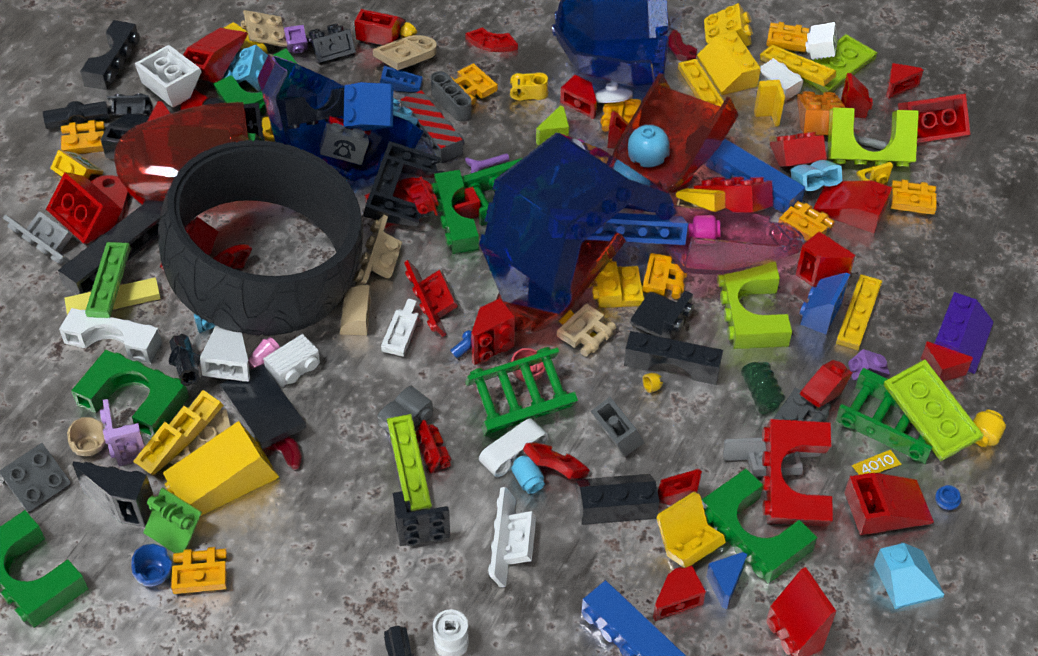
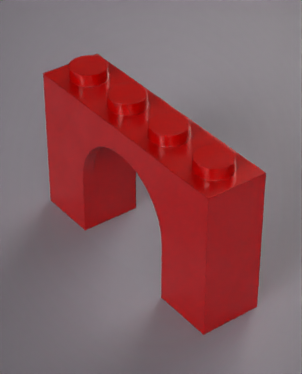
M770 419L767 426L763 427L762 441L766 442V451H763L762 465L766 466V476L764 475L762 480L763 491H766V500L763 501L762 512L764 516H767V524L793 525L800 520L805 526L828 527L833 522L832 496L807 495L794 491L783 479L781 464L784 457L795 452L826 454L831 448V422Z

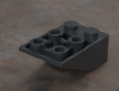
M127 113L109 124L100 139L105 157L129 161L132 158L139 163L146 164L150 155L143 128L150 116Z
M73 461V468L81 488L87 496L120 523L146 527L152 512L149 509V505H147V501L151 496H154L147 474L140 471L120 470L113 466H97L91 462L81 463Z

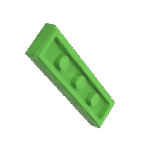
M106 243L85 310L87 317L110 318L131 249L129 243Z

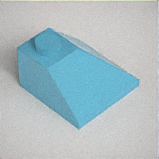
M906 543L879 550L874 566L895 609L944 597L945 594L923 550Z

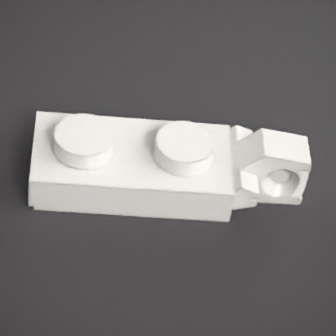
M408 299L403 310L395 311L381 345L382 352L404 357L418 323L419 313H416L417 300Z

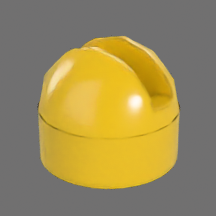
M406 22L401 27L400 34L402 38L414 36L417 34V30L411 23Z
M649 373L643 376V385L648 393L658 391L662 387L663 382H660L659 378H661V375L658 373Z

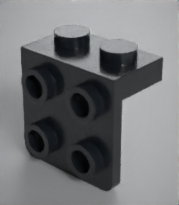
M684 291L679 300L675 302L650 292L632 316L630 323L632 326L654 336L672 339L676 332L679 333L684 320L691 315L694 309V304H692L693 294Z

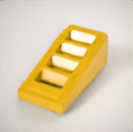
M687 188L676 193L677 198L710 211L717 212L725 208L724 191Z

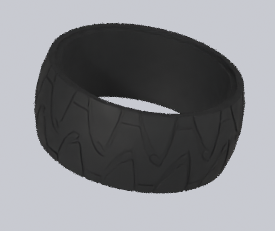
M246 140L225 143L196 155L175 176L161 209L158 227L159 254L165 276L175 295L177 294L179 300L189 310L200 316V318L209 323H214V325L220 328L241 332L242 334L246 333L247 335L272 336L292 333L293 331H299L312 326L324 319L336 308L350 288L360 263L363 244V224L360 206L347 180L335 168L312 153L291 145L271 141ZM236 201L268 202L292 209L313 221L328 236L336 253L321 265L301 273L282 276L256 275L233 269L211 258L192 241L185 227L199 214L218 205Z

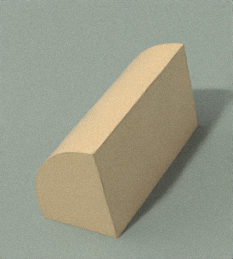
M369 285L352 287L345 294L340 335H367L371 305Z

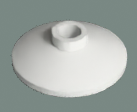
M610 83L606 85L605 89L597 91L595 97L596 101L600 103H615L632 98L633 92L626 88L618 87L616 83Z

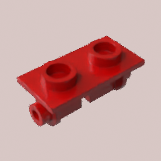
M421 176V183L412 185L409 189V194L419 213L426 214L434 211L437 216L435 208L439 206L437 198L432 192L430 184H425Z
M423 420L416 431V438L423 454V460L427 464L430 473L433 474L437 466H441L443 469L448 468L451 465V457L446 446H442L444 442L438 427L433 424L427 425L426 420Z

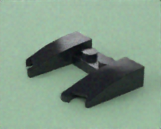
M389 141L366 202L363 217L379 221L383 215L388 216L386 221L388 223L418 226L419 219L424 215L429 217L432 211L421 214L417 211L415 203L393 197L401 173L434 178V174L444 172L437 171L436 164L440 163L441 158Z

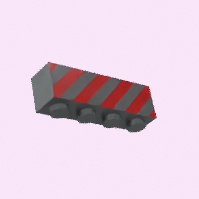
M421 90L400 99V106L411 109L413 111L412 115L419 119L414 131L432 153L441 158V164L463 155V145L465 144L463 136L455 131L452 123L444 118L442 111L434 106L430 97H427Z

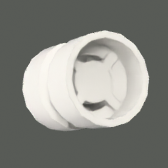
M453 609L440 612L433 621L435 650L441 656L463 655L469 645L466 617L461 612Z

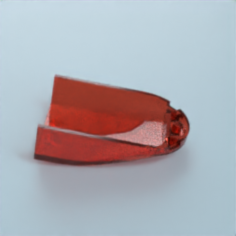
M659 73L614 148L611 166L613 167L614 177L619 185L629 194L640 198L664 196L681 186L714 154L739 116L731 98L726 97L720 107L671 89L664 75ZM655 125L666 132L670 141V155L664 158L662 164L654 167L640 166V163L631 161L628 156V140L633 131L638 127Z
M243 102L192 107L161 116L131 128L121 137L115 150V169L120 181L125 187L136 192V195L142 198L164 201L175 176L193 157L218 145L248 140Z

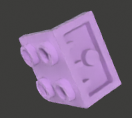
M105 399L103 400L104 409L100 410L102 423L105 424L103 434L105 442L108 444L111 458L116 457L119 467L132 464L145 447L139 425L137 423L118 428L109 400Z

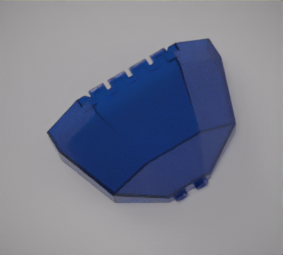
M561 0L559 2L558 11H555L556 23L552 25L553 36H556L557 41L578 74L618 84L619 86L640 92L662 90L668 48V36L665 35L669 30L668 0Z
M268 54L257 77L275 142L291 145L314 154L335 168L348 182L354 183L361 178L369 180L376 176L389 141L415 149L423 133V130L413 123L393 115V127L372 130L370 135H368L369 143L362 165L321 155V139L326 123H330L325 122V119L319 120V124L316 125L302 123L299 128L287 129V126L282 125L276 99L300 96L304 97L312 108L318 109L328 101L331 89L342 88L344 85L297 63Z

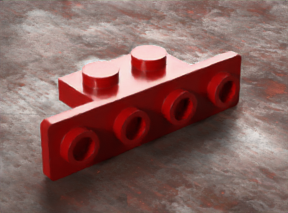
M409 260L405 261L404 264L407 268L405 274L410 282L414 284L412 290L422 302L419 306L429 318L427 320L429 328L433 332L437 331L442 337L445 336L446 331L440 318L457 308L458 304L444 273L439 269L422 280L418 269Z

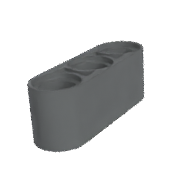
M443 71L434 72L431 75L432 96L457 121H468L472 117L470 96L447 73Z

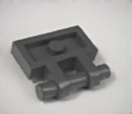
M795 387L773 418L805 421L804 419L808 415L812 417L811 421L824 422L829 416L831 405L827 403L818 408L799 395L801 390Z

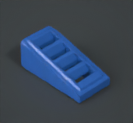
M384 66L380 83L393 84L394 91L418 92L420 91L423 77Z

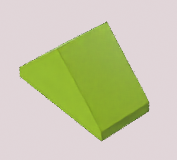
M560 105L536 128V144L545 145L568 141L569 125L564 107Z

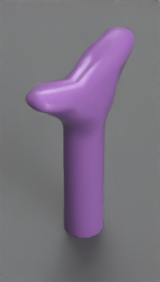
M506 153L483 161L466 157L465 161L471 167V173L508 162L509 156Z

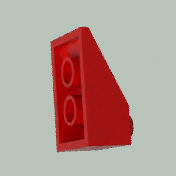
M872 180L842 181L834 186H824L813 209L819 213L824 212L828 214L830 219L874 234L888 205L893 187Z
M804 567L770 606L767 624L769 629L778 635L782 648L787 655L811 656L823 650L837 611L811 573Z

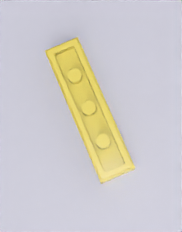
M156 277L120 285L112 310L161 299ZM91 292L65 297L67 315L71 308L86 310Z

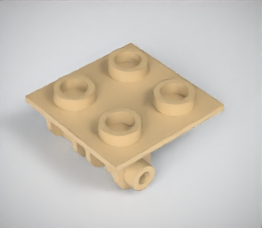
M247 10L243 11L245 20L241 21V28L248 31L249 41L287 47L280 16Z

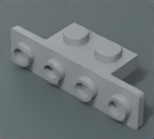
M39 211L27 228L9 216L4 215L3 219L9 222L8 228L17 234L20 231L24 233L21 237L29 243H38L36 248L46 255L49 252L53 254L51 256L52 260L60 265L70 261L60 252L73 234L44 213Z
M762 438L726 439L724 441L723 458L725 461L748 460L751 473L755 477L766 476V466L762 465L763 451H766V442H763ZM795 452L783 458L781 464L782 476L802 475L803 466L800 457H818L822 453Z

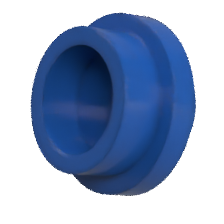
M946 485L937 490L935 500L943 509L953 510L960 505L961 496L957 488Z

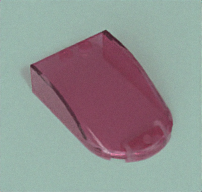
M663 204L661 215L682 216L688 224L693 223V218L697 215H714L716 220H720V238L689 237V229L687 228L685 245L662 244L684 273L723 275L743 271L797 254L801 251L804 244V236L797 229L784 222H770L771 217L760 214L732 212L730 210L714 212L700 207Z

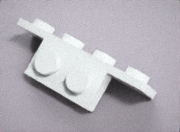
M506 487L500 488V494L497 499V518L494 521L495 534L494 541L491 544L492 558L491 564L488 567L490 577L499 587H506L508 565L532 561L536 515L532 511L515 514L516 498Z

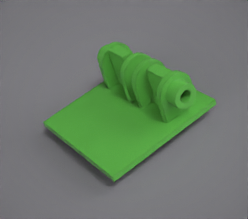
M161 488L158 496H151L147 501V505H149V509L152 512L143 533L173 553H181L187 549L202 512L165 488Z

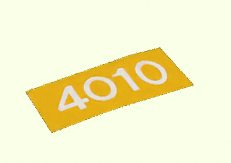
M888 450L851 466L860 475L873 472L880 473L902 464L892 450Z

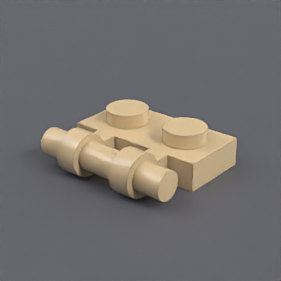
M586 303L557 330V337L574 348L582 343L585 346L580 352L583 356L587 357L590 353L596 352L600 347L599 345L604 340H608L617 327L613 322H609L607 325L603 324L604 314ZM593 331H596L598 333L594 337H591L589 335Z

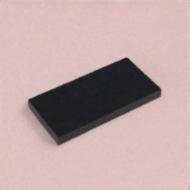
M263 364L249 370V382L230 379L220 384L221 390L262 450L307 428L303 418Z

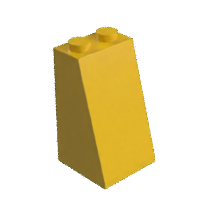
M239 421L163 472L167 480L164 483L167 490L202 512L201 516L279 478L256 439Z

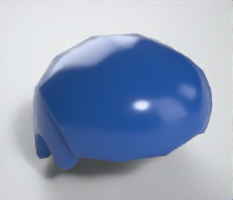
M147 544L135 550L131 569L133 576L139 584L149 587L161 585L170 577L172 571V560L168 556L167 549L163 546Z

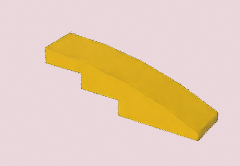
M202 390L189 408L183 406L170 424L166 422L162 424L133 462L153 476L185 449L224 405Z

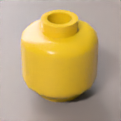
M988 409L978 412L973 419V422L983 434V438L975 442V444L981 447L997 445L1006 430L1003 416L996 411Z

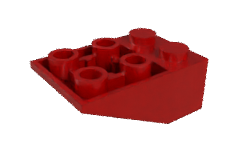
M220 27L187 47L183 56L201 69L198 79L216 83L223 78L224 73L234 60L248 33Z
M713 177L712 179L702 180V184L693 186L694 189L724 191L725 208L732 212H756L773 206L772 180H764V177H751L745 180L744 177H732L726 180L725 177Z
M875 472L849 477L844 493L860 535L934 523L916 479Z

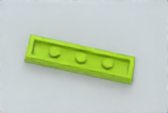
M412 415L388 418L387 424L404 500L410 501L411 512L432 509Z

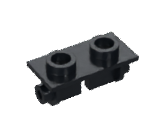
M137 93L134 96H125L123 94L107 96L111 106H108V113L113 114V116H124L128 113V108H131V113L147 115V113H151V105L153 103L149 95Z

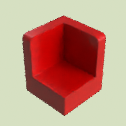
M473 187L464 189L465 201L455 205L454 210L462 217L469 219L479 217L480 200Z

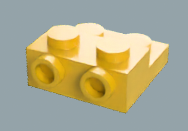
M616 261L594 262V269H590V281L595 283V286H592L593 300L597 299L598 308L641 305L644 297L638 266L617 267Z

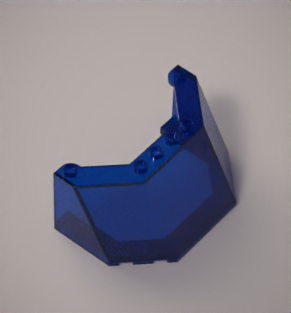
M555 133L495 179L493 202H489L485 222L488 223L485 235L481 234L479 245L504 302L560 314L569 306L572 300L570 288L582 242L623 208L656 213L658 219L663 221L671 219L677 212L670 193L601 148L561 133Z

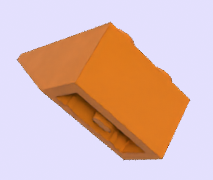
M811 91L797 94L802 132H816V135H828L829 110L833 107L845 108L838 95L833 92H824L823 95H817Z

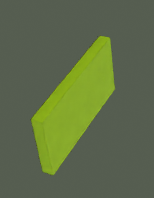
M845 34L837 40L834 57L811 60L836 70V77L825 86L804 78L802 79L823 93L833 92L845 82L847 73L855 75L876 58L877 52Z
M925 359L884 381L885 388L926 443L932 446V451L940 461L983 438L982 432Z

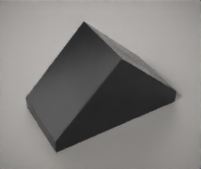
M259 103L238 105L241 132L256 134L264 140Z

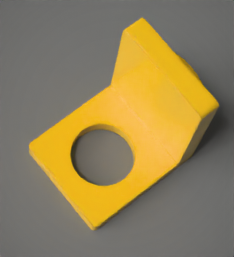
M888 162L857 171L856 174L861 181L872 180L888 185L893 164ZM871 173L870 178L867 179L865 174Z

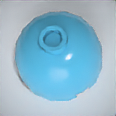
M640 126L629 137L628 156L632 162L640 163V166L654 167L664 162V158L670 155L669 138L666 132L658 126Z

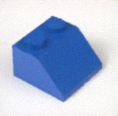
M366 82L344 85V127L363 131L393 127L394 85Z
M849 273L820 279L816 287L812 286L807 298L809 302H804L799 314L802 315L800 325L825 335L827 334L843 303L850 277Z

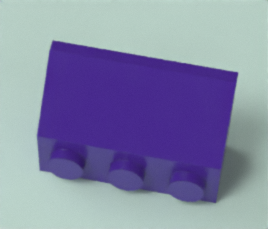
M954 292L934 344L973 357L968 372L975 374L994 321L977 299Z

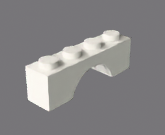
M71 308L59 328L64 344L87 348L92 343L102 339H115L124 343L129 359L151 364L162 343L158 328L152 325H143L111 316L110 318L87 317L85 310Z

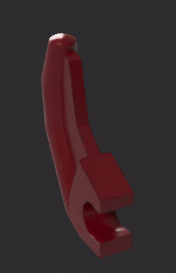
M672 30L668 36V47L675 57L682 62L696 59L697 48L684 44L681 34L677 30Z
M291 436L265 448L282 453L288 467H291L293 470L299 469L302 454L299 444Z

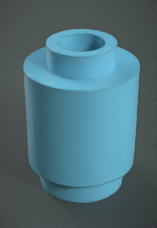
M521 456L514 461L511 470L522 490L528 494L540 491L545 483L543 481L544 476L539 467L527 456Z

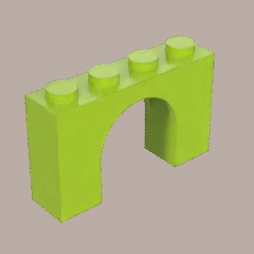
M833 107L829 110L827 160H833L835 164H846V161H854V165H867V162H875V166L891 162L896 163L897 167H909V163L916 162L918 111L896 110L892 112L890 141L881 151L873 152L862 148L854 137L855 108Z
M776 262L722 264L721 273L717 274V285L722 288L720 292L721 304H725L724 321L729 324L727 336L728 340H732L733 349L789 347L792 329L788 314L757 315L747 311L739 302L740 299L748 295L777 293L780 277Z

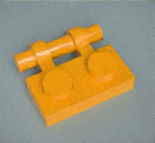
M785 22L770 23L767 47L774 45L796 52L806 51L809 28L798 24L796 26L785 25Z
M474 63L457 71L458 78L454 79L451 77L470 96L471 105L477 102V99L474 97L475 95L483 99L498 91V84Z
M630 98L620 103H604V115L600 121L602 131H609L611 112L616 111L634 129H637L641 100Z
M90 120L88 123L82 124L72 122L69 125L61 126L62 134L70 133V135L61 136V150L78 154L104 152L100 140L104 131L97 132V130L105 129L104 121L95 122V120Z
M901 179V181L892 180L891 209L935 214L936 186L928 185L927 182L918 184L910 183L904 179Z
M797 201L794 207L791 206L778 221V225L807 241L818 231L825 235L827 228L831 229L835 224V221L830 219L828 214L824 212L819 213L812 209L810 204H803L800 201Z
M650 253L642 291L646 293L654 292L664 296L665 290L668 289L672 291L671 297L673 299H679L685 288L684 279L688 274L687 262L680 260L678 264H672L671 256ZM669 274L674 275L675 279H669Z
M208 547L207 550L203 551L185 549L181 553H173L174 564L183 563V565L172 566L171 589L173 594L227 589L226 562H217V559H227V549ZM196 561H207V563L193 564Z

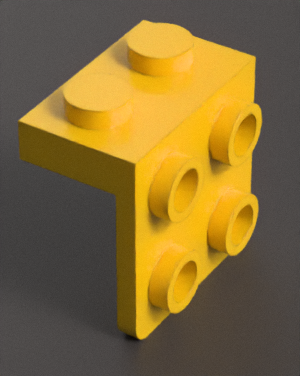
M737 3L704 19L706 43L708 44L719 34L736 31L745 46L751 45V35H753V32L749 25L751 22L749 13L747 11L744 12L741 5Z
M692 492L657 515V522L667 557L684 568L695 564L726 543L724 535L708 525L701 496L696 492Z

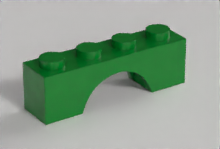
M460 170L434 174L435 183H431V188L438 198L439 206H436L437 212L442 213V216H440L441 227L447 231L445 233L446 245L451 246L453 254L479 250V235L474 219L462 217L454 210V206L464 200V183Z

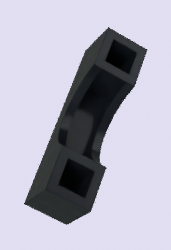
M113 20L105 32L111 50L102 56L88 58L80 71L84 86L108 90L111 83L115 81L118 72L123 68L126 59L130 57L133 48L139 43L140 35L137 32L136 24Z
M344 87L331 89L328 101L318 109L312 108L305 98L300 96L275 99L279 125H285L287 129L299 128L302 123L316 125L319 124V120L325 119V122H329L330 116H343L344 118Z
M630 331L625 348L624 366L647 371L656 364H673L686 370L693 381L716 385L723 350Z

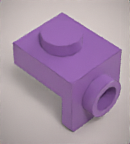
M303 25L284 28L289 52L301 53L304 50H308V42Z
M865 349L861 350L848 362L850 371L853 372L852 378L855 381L858 380L863 368L885 378L890 375L885 357Z

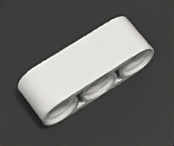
M527 419L486 447L481 452L479 461L495 477H501L511 470L517 458L521 456L529 457L523 451L526 443L546 444L549 434L533 419Z

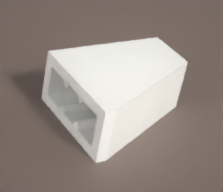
M215 326L200 356L202 376L249 382V364L242 333Z

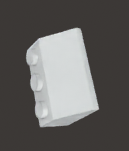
M170 45L135 63L142 84L171 107L180 105L191 97L201 74V69Z

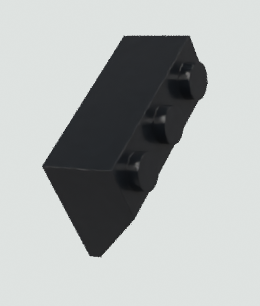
M650 474L576 480L582 525L657 519L660 502L656 481Z

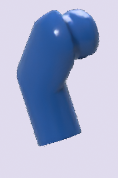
M471 330L465 331L462 335L463 340L450 350L456 359L472 348Z

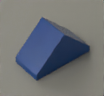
M742 552L711 562L708 565L706 577L722 608H728L745 566L746 553Z

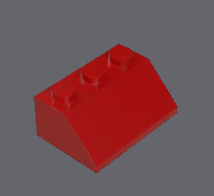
M966 93L898 103V110L918 111L917 143L970 135Z
M64 172L46 208L53 217L83 244L92 242L112 229L123 210L85 176Z

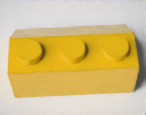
M736 31L717 35L697 54V59L720 95L758 87L761 68Z

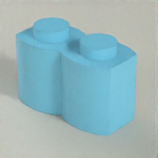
M819 160L811 165L802 164L791 169V178L805 186L806 191H814L823 185L834 186L842 182V167L828 160Z

